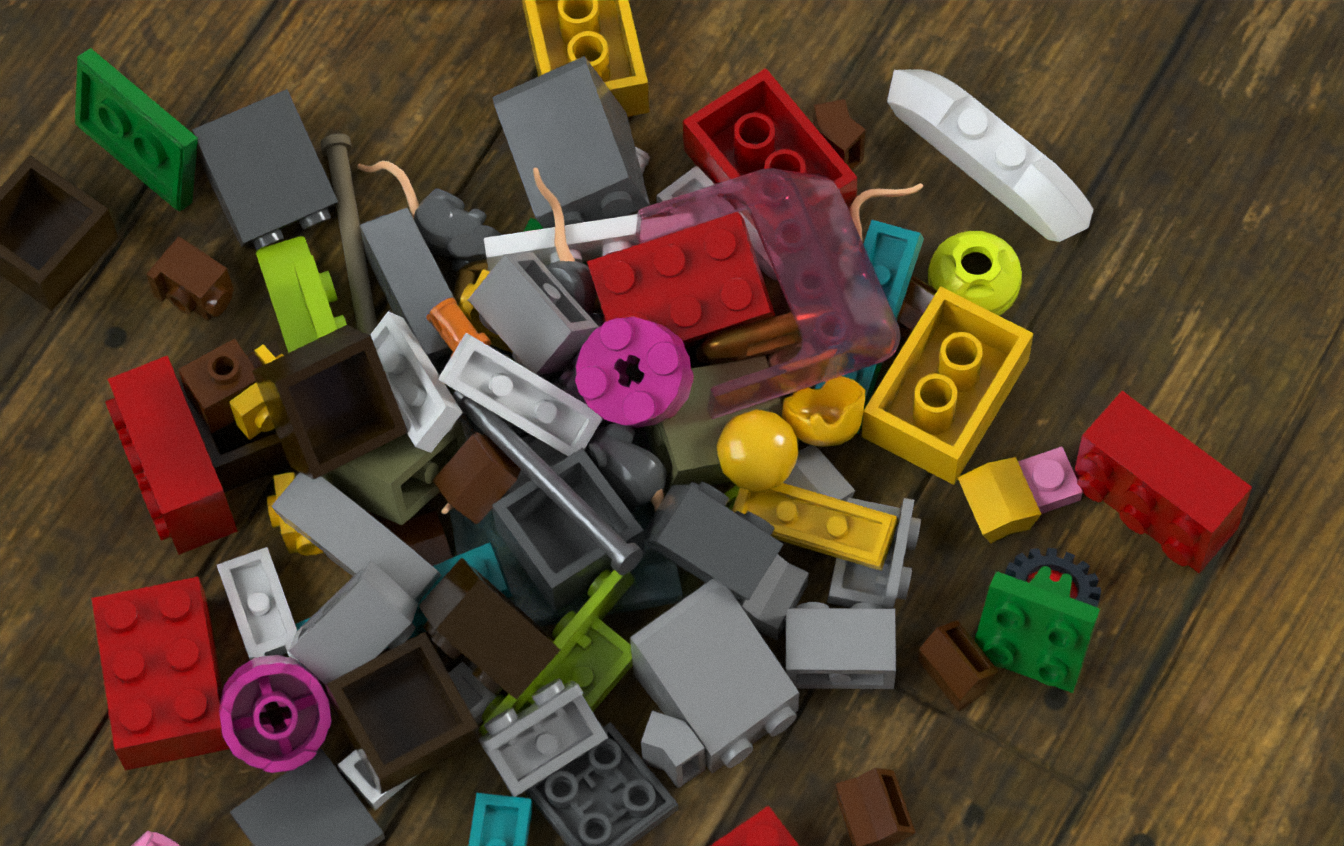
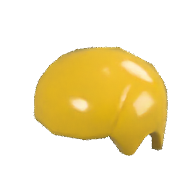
M830 375L823 387L819 389H811L807 382L803 381L792 396L783 400L782 419L791 425L795 436L804 443L825 447L840 445L849 441L859 430L862 422L866 390L855 380L840 375Z
M754 409L738 414L728 420L717 442V455L722 472L737 487L761 492L780 486L789 477L797 462L798 442L791 425L778 414Z

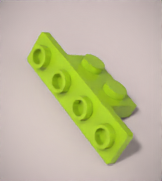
M303 236L257 250L256 255L288 353L347 325L343 315L333 317L329 303L338 299L329 271L318 272L314 257L310 254L306 239Z
M606 569L594 580L587 592L590 599L577 614L574 611L567 613L553 630L554 643L561 651L517 700L510 694L506 697L500 694L486 707L481 716V720L484 723L478 730L482 735L488 733L484 725L489 720L510 708H513L516 714L528 708L530 704L535 703L531 696L534 692L560 678L563 685L571 680L578 683L583 691L582 696L592 712L595 711L633 666L631 645L601 621L635 581L630 572L625 575H619L615 570L611 572Z

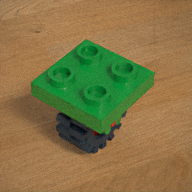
M1039 548L1030 549L1028 558L1023 553L1017 555L1014 563L1010 562L1007 566L1005 574L995 572L989 586L975 642L994 666L1005 668L1038 680L1045 685L1054 686L1073 693L1100 612L1098 604L1101 596V587H1097L1099 579L1095 573L1087 575L1090 566L1086 562L1081 561L1077 566L1074 565L1075 555L1067 551L1064 559L1056 557L1057 549L1048 548L1046 556L1041 555Z

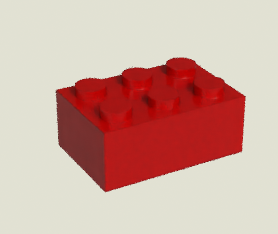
M766 68L683 120V145L685 153L750 221L761 235L762 241L777 257L848 212L856 198L858 177Z
M739 211L587 261L606 321L615 318L637 317L663 325L682 339L685 345L684 348L703 343L708 336L729 328L776 317L745 220ZM637 359L636 364L630 363L628 367L639 364L640 359Z
M168 355L108 378L107 380L114 398L105 401V404L160 540L164 541L172 538L177 553L180 555L238 532L223 488Z
M1124 391L1117 395L1082 435L1074 470L1077 484L1088 498L1095 502L1104 501L1119 513L1120 519L1129 529L1138 534L1146 533L1162 545L1163 552L1174 563L1183 567L1188 565L1198 573L1205 568L1238 529L1252 486Z
M199 576L91 598L113 745L125 771L230 749L222 735L219 708L223 688L208 599Z

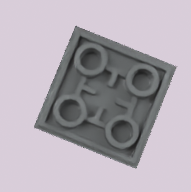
M611 722L603 727L604 732L608 736L606 740L525 790V794L532 800L533 804L567 846H631L678 810V803Z
M322 749L317 751L313 759L294 770H289L230 811L233 819L253 846H375L385 839L383 831Z

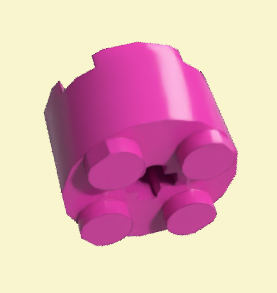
M637 317L615 318L604 322L602 326L595 329L582 345L576 364L577 375L575 382L579 394L583 396L588 407L604 420L636 428L656 425L666 418L669 419L676 415L687 401L694 379L690 357L684 348L685 345L682 339L667 327ZM637 359H640L638 368L645 373L644 378L641 382L632 380L629 385V376L626 374V369L630 363L636 364Z
M280 655L256 657L237 668L232 676L228 678L222 689L219 708L222 735L233 755L242 759L250 766L270 773L294 770L313 759L317 754V750L326 739L328 728L331 725L329 699L319 679L299 660ZM276 701L279 707L288 706L290 709L289 712L282 713L284 721L277 725H273L270 718L260 719L259 717L261 712L266 711L265 705Z

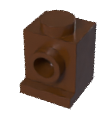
M179 236L146 273L155 298L163 302L167 297L181 312L190 315L194 311L207 321L212 316H220L226 310L234 292L228 269Z

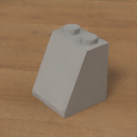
M711 579L630 637L633 676L665 715L684 720L705 747V765L711 773H714L723 765H726L727 768L736 766L752 752L753 743L767 733L771 736L780 734L797 717L795 713L798 711L799 691L730 589L715 579Z

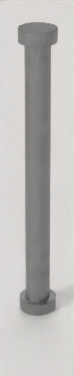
M457 390L452 396L463 412L462 414H466L612 559L611 567L619 575L629 573L638 565L643 557V551L635 543L627 544L497 414Z

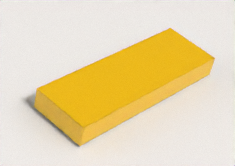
M785 483L776 488L761 492L740 488L732 509L733 512L739 511L743 514L749 511L770 523L775 528L770 536L776 540L880 571L883 569L899 522L897 516Z

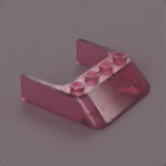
M776 168L761 169L642 208L638 211L635 234L641 244L747 209L801 333L802 349L796 357L787 362L712 387L707 408L711 419L875 365L892 357L898 349L901 337L898 323L842 194L836 184L825 176Z

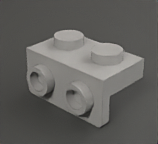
M848 497L847 502L897 516L899 522L882 571L840 558L835 559L827 603L851 608V606L857 603L871 602L883 606V609H893L896 598L906 600L912 568L904 567L903 561L906 549L915 551L921 519L912 517L914 500L904 498L901 508Z
M560 678L553 680L531 695L535 703L518 714L515 713L513 708H510L498 714L484 725L488 733L478 738L514 797L608 738L582 696L583 691L578 683L571 680L563 685Z

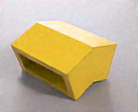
M1016 457L986 463L957 477L982 535L990 543L1009 534L1030 530L1041 516L1039 507Z

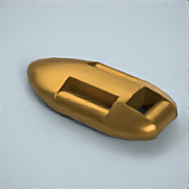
M812 306L789 311L787 314L748 325L732 327L708 336L697 348L696 358L700 363L715 365L759 357L791 348L829 329L838 321L841 313L837 309L827 306Z

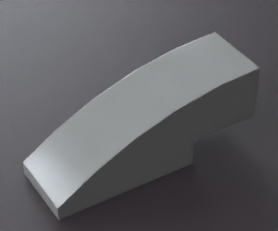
M300 472L271 506L286 524L320 548L330 560L350 575L354 576L372 560L417 603L420 602L441 576L434 567L321 476L313 480Z

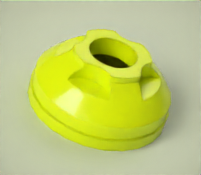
M966 231L947 238L933 254L928 268V285L936 290L941 286L998 316L1013 305L1018 297L1022 283L1021 266L1013 248L996 235L983 231ZM979 252L990 259L992 267L984 274L974 275L968 273L962 267L961 260L969 253Z

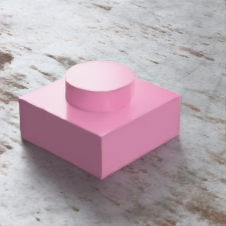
M1063 447L1018 461L1041 514L1081 500L1082 489L1077 484V478Z

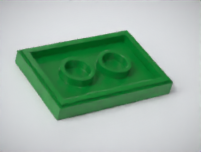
M90 48L77 56L75 125L175 210L180 212L192 204L198 137L93 49Z

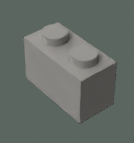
M533 252L504 255L468 299L480 313L479 318L482 324L492 333L499 335L513 351L512 356L515 362L536 375L563 371L579 352L592 332L599 327Z
M370 560L297 630L289 652L326 685L376 658L387 646L393 649L403 644L416 628L412 621L418 603Z
M807 602L798 605L797 608H786V674L796 688L894 689L896 674L895 609H883V606L871 602L857 603L851 606V608H829L828 605L819 602Z

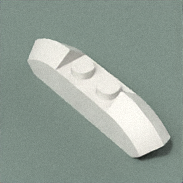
M894 70L887 102L895 115L1047 240L1061 242L1089 228L1093 207L1075 183L1047 156L950 80L926 70Z

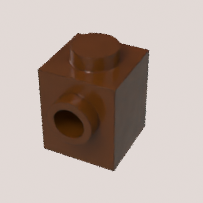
M235 338L179 368L185 393L211 434L235 421L229 401L256 383L252 371L263 366L254 352L246 355Z

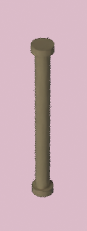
M332 134L321 140V152L325 157H328L333 192L338 200L336 209L357 330L370 335L377 326L348 159V153L352 150L349 136L345 134Z

